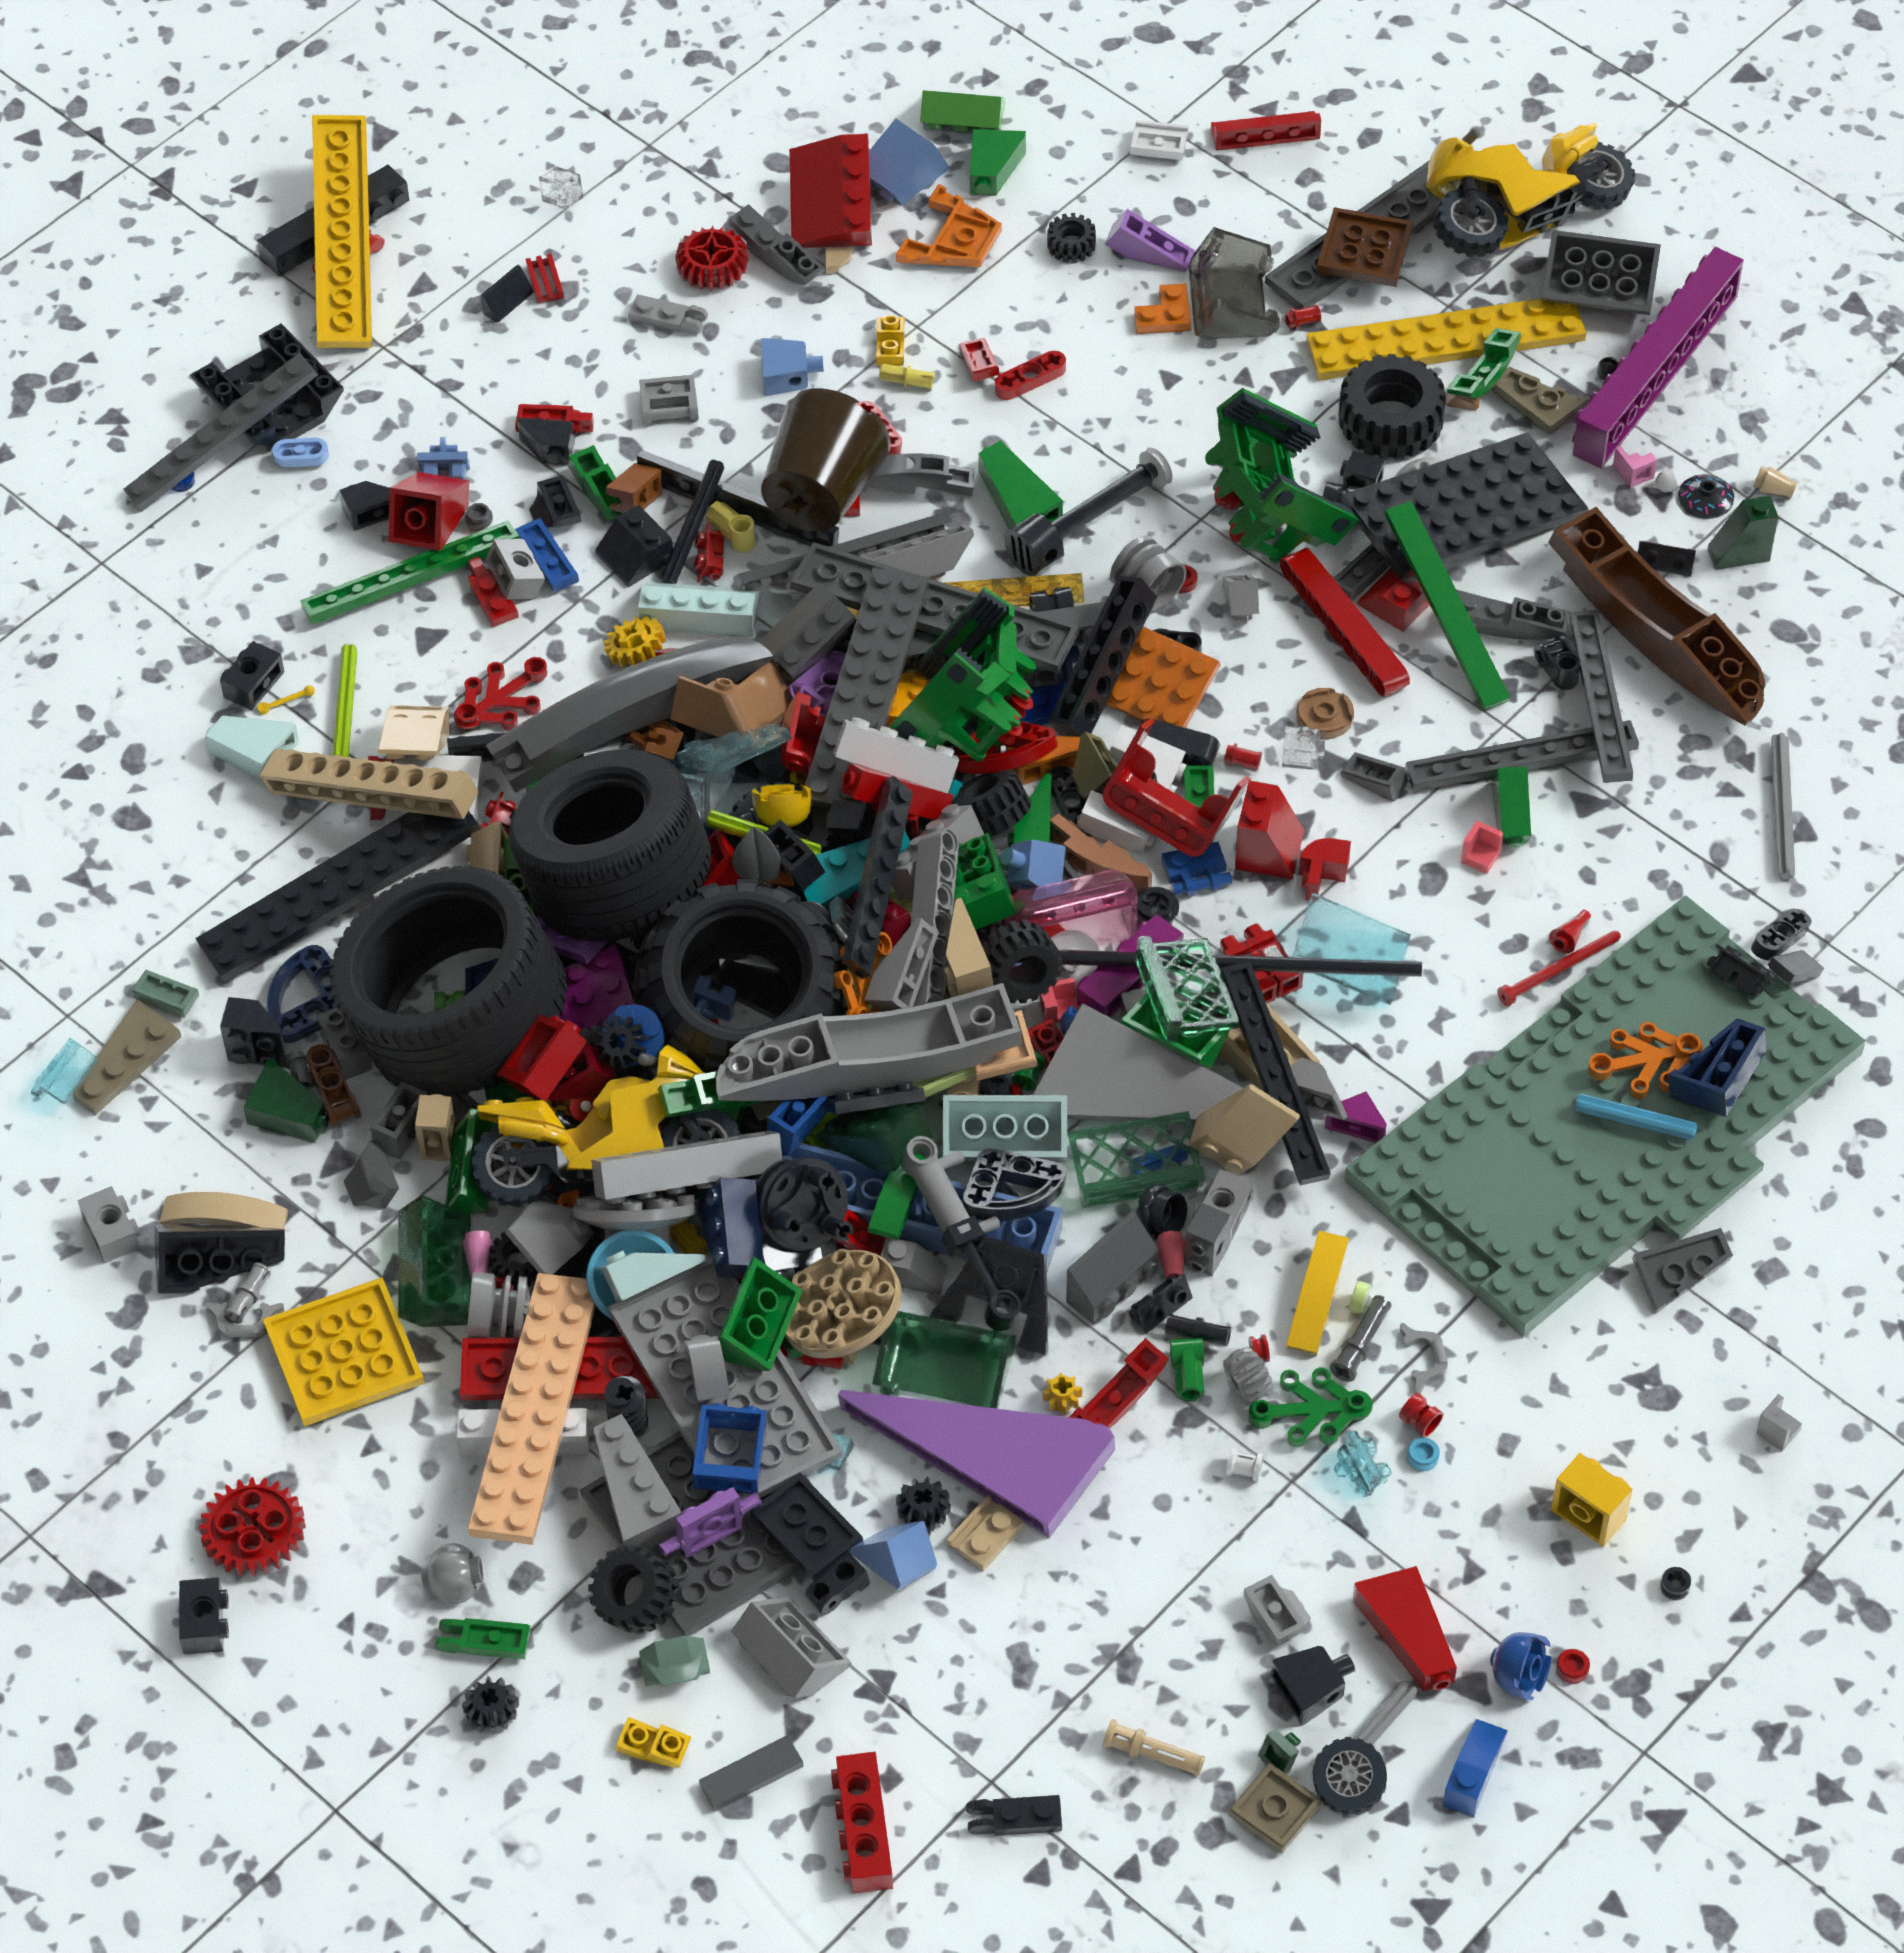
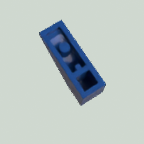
M1479 1719L1475 1720L1445 1787L1442 1806L1473 1818L1475 1817L1508 1730Z

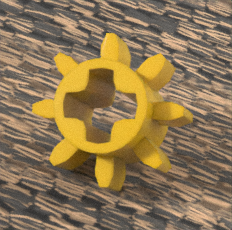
M1059 1373L1053 1380L1046 1379L1047 1389L1043 1390L1042 1399L1043 1401H1050L1049 1411L1056 1410L1066 1415V1412L1072 1407L1075 1409L1079 1407L1078 1398L1082 1397V1387H1075V1376L1070 1378Z

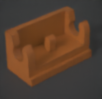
M638 463L631 465L606 487V494L618 497L621 500V504L612 503L610 508L620 513H625L637 505L646 509L662 495L661 469Z
M665 720L647 725V731L643 734L637 731L628 733L627 739L643 750L672 760L675 758L684 732Z

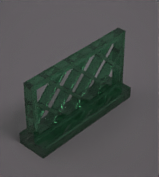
M1150 936L1138 937L1135 961L1166 1044L1178 1042L1180 1034L1239 1028L1240 1021L1207 938L1152 943ZM1202 949L1203 955L1201 958H1198L1188 953V951ZM1168 952L1175 957L1169 961L1159 956V953ZM1182 959L1194 966L1188 970L1177 964ZM1201 968L1212 975L1209 979H1206L1196 974V972ZM1172 971L1183 978L1177 982L1167 977V975ZM1190 980L1202 987L1196 991L1185 986V984ZM1209 989L1219 994L1220 997L1214 1000L1204 995V993ZM1180 992L1191 999L1185 1003L1176 999L1175 996ZM1198 1001L1210 1008L1205 1013L1193 1007L1194 1004ZM1217 1010L1227 1015L1228 1019H1218L1212 1016V1014ZM1189 1014L1198 1018L1199 1021L1185 1023L1183 1017Z
M1189 1111L1068 1132L1067 1136L1080 1192L1081 1208L1137 1199L1152 1184L1162 1183L1169 1187L1171 1192L1203 1187L1205 1173L1200 1163L1198 1150L1184 1144L1186 1138L1189 1144L1193 1132ZM1184 1122L1186 1132L1180 1140L1165 1131L1170 1123ZM1162 1124H1164V1126L1162 1127V1129L1157 1126V1125H1162ZM1149 1127L1158 1133L1150 1146L1135 1137L1140 1128ZM1128 1130H1134L1132 1134L1127 1132ZM1118 1132L1127 1138L1120 1151L1105 1142L1111 1133ZM1161 1136L1176 1145L1169 1157L1154 1149ZM1089 1138L1097 1144L1090 1156L1078 1150L1077 1139ZM1131 1141L1146 1150L1138 1163L1123 1154ZM1101 1147L1116 1156L1108 1168L1093 1160ZM1181 1148L1191 1155L1193 1165L1181 1167L1172 1161V1158ZM1149 1153L1164 1162L1159 1171L1151 1172L1141 1166ZM1080 1158L1085 1161L1083 1166H1081ZM1119 1158L1134 1168L1129 1176L1120 1177L1111 1171ZM1089 1164L1104 1173L1098 1182L1085 1184L1083 1172ZM1137 1171H1140L1141 1173H1143V1174H1137V1175H1135Z

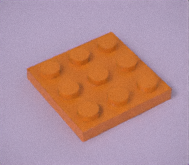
M1143 627L1106 705L1140 721L1151 718L1186 728L1221 664L1210 656Z

